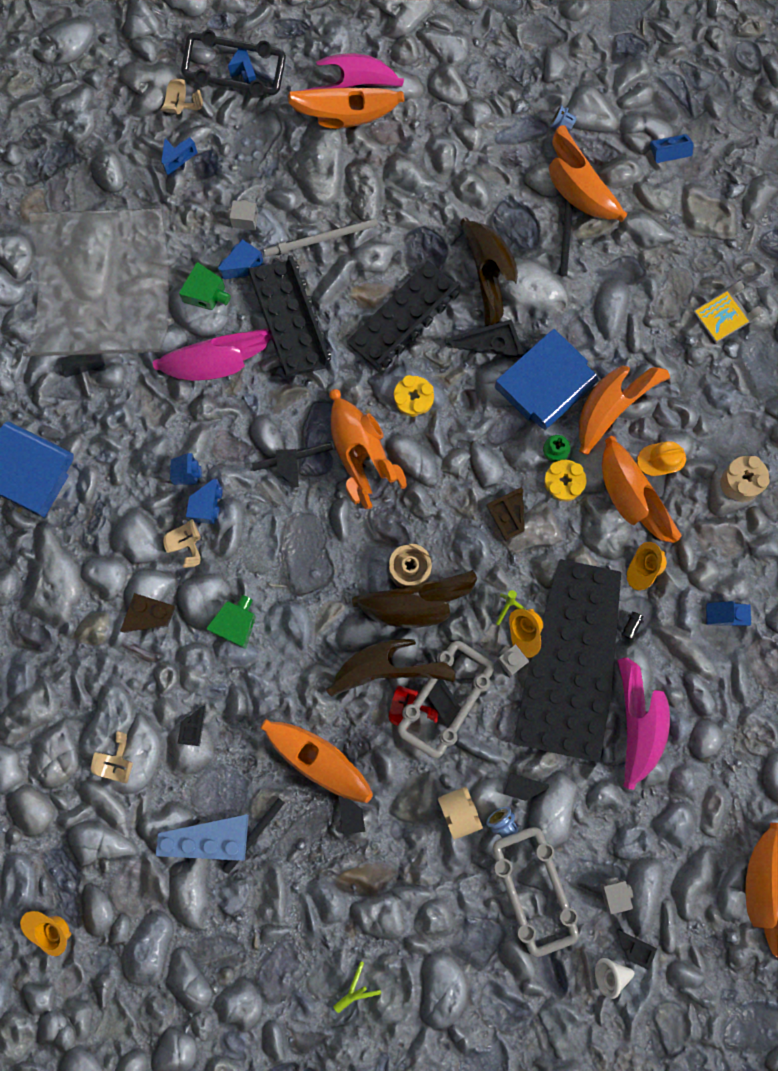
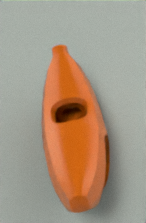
M328 88L290 91L288 94V103L294 110L318 117V124L324 127L340 129L373 122L392 111L399 103L404 102L403 91L395 92L379 88Z
M559 126L552 140L558 158L556 157L548 168L552 183L561 195L580 211L594 217L617 219L622 222L626 218L627 213L594 171L569 134L567 127Z
M622 365L603 377L589 394L579 420L581 447L579 452L589 455L591 449L626 408L652 387L670 379L668 370L660 367L650 368L623 391H621V384L630 371V367Z
M608 437L605 440L606 447L602 458L603 479L609 496L620 515L633 526L641 521L655 537L662 541L670 543L679 541L682 535L648 479L627 450L617 442L616 437Z
M264 720L260 728L265 731L270 743L289 764L305 777L332 793L350 800L368 803L372 799V790L364 776L333 744L296 725Z
M770 823L769 830L762 835L754 847L749 861L746 876V908L753 927L764 928L769 948L776 958H778V823Z

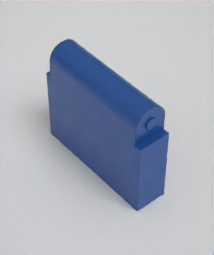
M552 329L496 380L494 388L528 421L532 419L539 427L547 430L597 384L599 379L594 371L587 366L588 360L559 332Z
M9 421L5 422L0 428V496L45 518L69 477L66 472L72 464L74 454Z

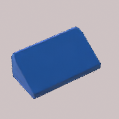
M687 134L650 141V147L656 163L693 155L694 143Z

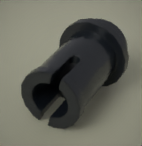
M632 611L631 615L628 614L627 616L629 619L621 635L634 640L640 624L644 623V616Z

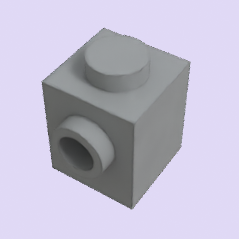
M233 200L232 208L228 209V220L231 221L232 228L256 230L258 219L256 203L246 200Z
M516 644L512 648L509 645L499 652L500 657L496 660L509 677L529 662Z
M618 877L605 879L606 883L601 884L600 887L607 912L614 914L633 909L630 899L633 898V892L630 884H626L624 880H619Z

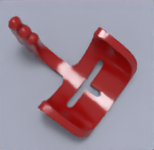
M399 685L396 687L388 715L391 723L399 726L403 719L402 711L404 704L399 701L405 702L407 694H410L407 705L412 704L418 694L417 690ZM421 705L420 711L425 712L428 719L437 723V711L431 707Z

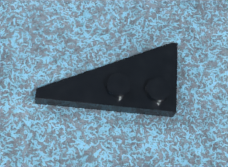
M512 319L445 339L447 347L514 357L524 356Z

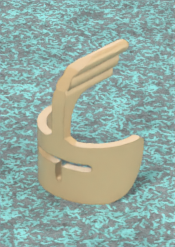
M172 79L168 83L165 102L160 111L180 114L184 108L200 110L203 106L201 92L197 90L192 94L194 103H185V80ZM178 94H179L178 104H177V107H175L176 105L173 104V103H176V102H177V97H178Z
M193 519L165 534L163 543L167 553L190 547L192 557L184 559L183 568L195 567L200 564V554L195 543L201 536ZM193 534L192 537H190V538H188L187 540H185V541L179 543L180 540H182V539H184V538H186V537H188V536H190V535Z
M119 731L116 732V742L119 743L116 756L98 752L94 753L91 764V772L94 775L125 784L128 782L134 763L122 758L127 734ZM104 762H110L113 764L126 767V769L124 770L116 767L115 773H113L114 766L107 765Z

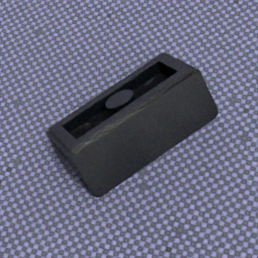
M100 347L61 358L62 370L66 377L106 366Z

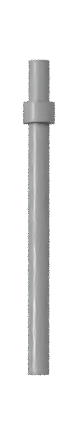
M375 218L292 242H280L277 246L263 249L265 257L279 253L283 255L293 249L377 227L378 222Z

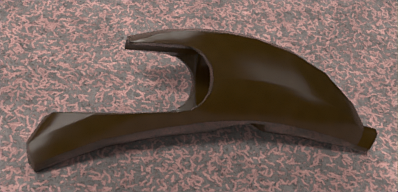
M464 217L460 221V225L473 253L483 299L484 326L487 327L497 324L504 315L498 280L499 275L502 273L506 281H513L517 284L518 271L514 257L502 237L488 225L470 221Z
M471 570L463 574L431 582L354 596L352 604L353 607H359L366 615L383 624L402 628L428 627L444 622L451 617L447 602L471 593L477 581V576Z
M396 639L368 646L355 653L342 665L335 675L332 685L326 688V691L330 697H333L336 694L379 678H432L454 683L456 675L455 671L446 662L396 668L393 664L394 653L401 648L416 644L415 639Z

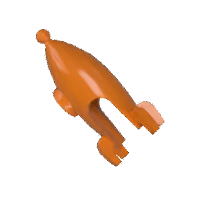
M332 389L329 393L331 400H334L331 410V434L337 453L351 477L347 480L345 489L354 504L361 502L365 509H371L372 503L368 494L373 493L362 465L367 456H370L380 477L388 479L389 483L397 481L400 488L404 489L407 486L406 478L402 468L395 464L392 465L387 459L380 441L384 437L383 432L376 419L370 413L365 415L355 405L341 399V392L338 389Z

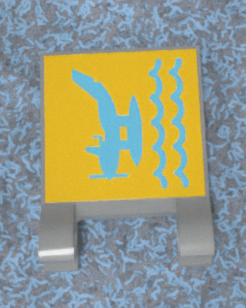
M741 281L693 311L715 344L745 325L756 321L763 314L759 306L747 313L735 297L742 293V289L745 288Z

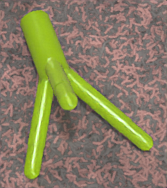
M514 590L509 591L508 595L500 594V597L506 600V604L496 621V625H500L510 606L515 605L518 609L526 610V608L515 601L517 593Z
M361 961L359 963L348 994L333 1005L337 1013H340L354 1000L381 994V990L363 993L367 989L365 986L354 992L364 962Z

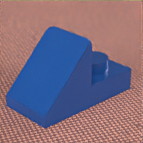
M238 49L228 65L230 76L234 77L242 74L244 82L251 83L253 80H256V76L247 50Z
M190 137L185 141H181L175 148L166 138L164 139L162 165L167 175L198 153L195 142Z
M734 601L707 603L706 625L751 626V604H735Z

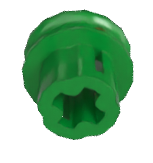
M562 435L550 436L543 446L544 456L551 462L565 460L570 452L569 441ZM555 444H558V445L561 446L559 450L556 449V445H555Z

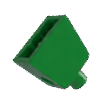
M198 262L179 292L182 302L208 310H213L217 302L226 306L231 298L230 294L224 292L225 285L223 280Z
M241 595L237 605L227 601L208 625L207 630L246 649L256 616L248 611L253 600L245 595Z

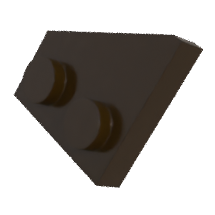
M522 487L486 504L505 542L523 534L525 531L524 492Z
M134 593L120 632L129 633L130 631L168 627L175 606Z

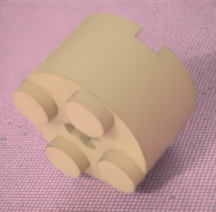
M742 456L735 459L725 468L720 479L723 493L728 498L741 503L753 500L766 489L770 482L768 469L757 456Z
M409 544L398 547L392 553L389 561V573L393 582L400 588L426 583L430 577L432 562L428 552L423 547L417 544ZM414 564V569L407 570L406 565Z
M466 786L438 798L454 840L483 829Z

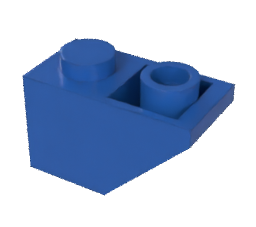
M242 239L239 244L234 245L230 255L220 262L218 270L221 278L231 279L249 276V268L258 267L262 264V253Z
M192 453L171 459L170 480L174 485H198L199 478H202V467L199 466L198 460L194 458Z
M217 479L211 480L189 496L186 513L188 520L193 519L197 523L214 525L215 519L219 517L218 499L222 498L223 487L220 486Z

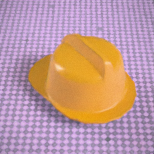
M673 441L644 447L637 457V463L641 471L650 476L677 472L684 467L686 462L684 448Z
M644 542L641 544L628 567L627 581L635 590L640 591L650 587L655 578L663 573L666 568L665 552L656 543Z
M515 609L509 616L513 646L516 644L526 658L534 657L541 649L540 633L543 629V621L534 612V609Z
M30 911L26 912L20 921L21 930L24 935L48 955L59 956L65 951L71 932L63 918L59 916L48 917L41 912Z

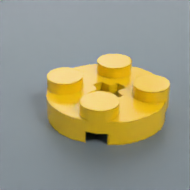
M405 376L396 385L394 390V401L398 410L411 417L428 412L434 402L433 386L422 377ZM416 392L419 399L415 398L413 401L409 394Z
M560 460L552 463L544 477V485L547 492L549 491L556 500L563 502L572 501L585 489L586 474L583 471L582 465L570 460ZM563 476H567L571 480L566 486L560 481V478H563Z

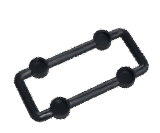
M205 30L202 33L192 32L186 38L181 73L185 78L195 80L202 87L210 83L250 91L254 97H262L264 94L276 95L280 91L286 55L282 49L271 47L270 43L265 40L254 44L219 37L212 30ZM194 40L202 41L208 48H212L217 44L257 52L264 59L269 58L271 55L278 56L273 87L264 86L260 80L246 83L211 76L204 69H199L196 72L189 71Z

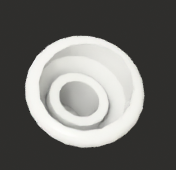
M607 958L598 960L595 967V978L598 988L604 996L610 999L618 997L622 989L635 974L632 969Z

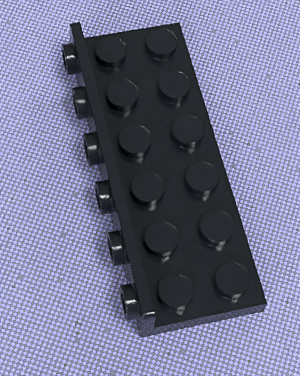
M288 255L287 261L249 268L248 274L285 378L326 369L331 360V352L325 346L324 333L318 327V317L311 308L312 301L310 296L306 294L305 281L303 278H300L297 261H294L292 255Z
M427 261L347 340V345L378 372L383 368H388L393 361L392 359L397 354H402L406 349V345L410 341L416 340L420 331L424 327L427 328L433 322L434 317L446 309L447 303L450 300L454 301L460 295L461 283L459 281L454 283L430 261Z

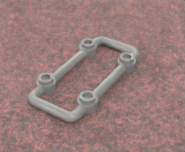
M461 641L452 642L446 651L440 652L436 662H446L451 667L454 662L453 655L458 649L486 668L482 674L477 675L473 679L471 693L450 727L440 733V743L437 748L434 749L407 732L406 729L410 723L418 720L420 707L438 679L428 678L414 702L403 709V719L398 726V734L402 739L432 758L441 757L447 747L455 744L457 741L456 732L480 693L486 692L490 687L489 678L494 671V664L490 659Z
M531 827L495 841L492 848L496 860L493 865L494 871L503 879L519 924L517 935L522 942L526 943L529 953L534 957H542L576 943L579 938L576 926L578 914L568 904L552 860L554 848L545 841L542 831L539 828ZM533 836L537 842L535 853L540 860L544 861L561 908L558 914L559 919L563 925L568 927L570 933L569 936L538 948L534 942L536 930L526 920L510 875L513 869L512 864L507 858H504L501 850L503 847Z

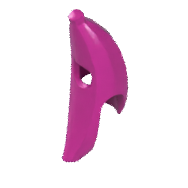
M343 53L316 61L317 66L331 64L339 66L341 76L336 83L304 90L352 88L358 85L402 87L404 78H398L390 67L372 56Z
M266 328L220 336L174 350L160 359H155L152 363L155 370H161L165 374L178 379L194 381L223 378L245 367L244 360L262 351L268 345L271 336Z
M625 657L616 660L623 681L627 719L625 782L623 786L634 790L636 783L643 780L656 767L664 752L669 734L670 710L664 691L654 690L649 712L646 714L640 666Z

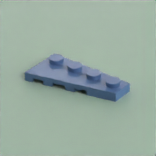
M249 815L158 833L156 856L245 861Z

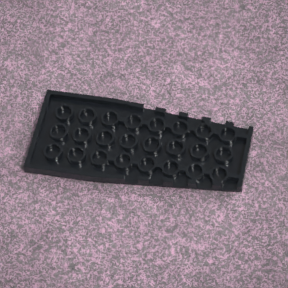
M563 559L558 561L542 618L543 629L540 633L541 649L537 655L531 657L525 679L514 745L600 763L612 691L622 575L620 571Z

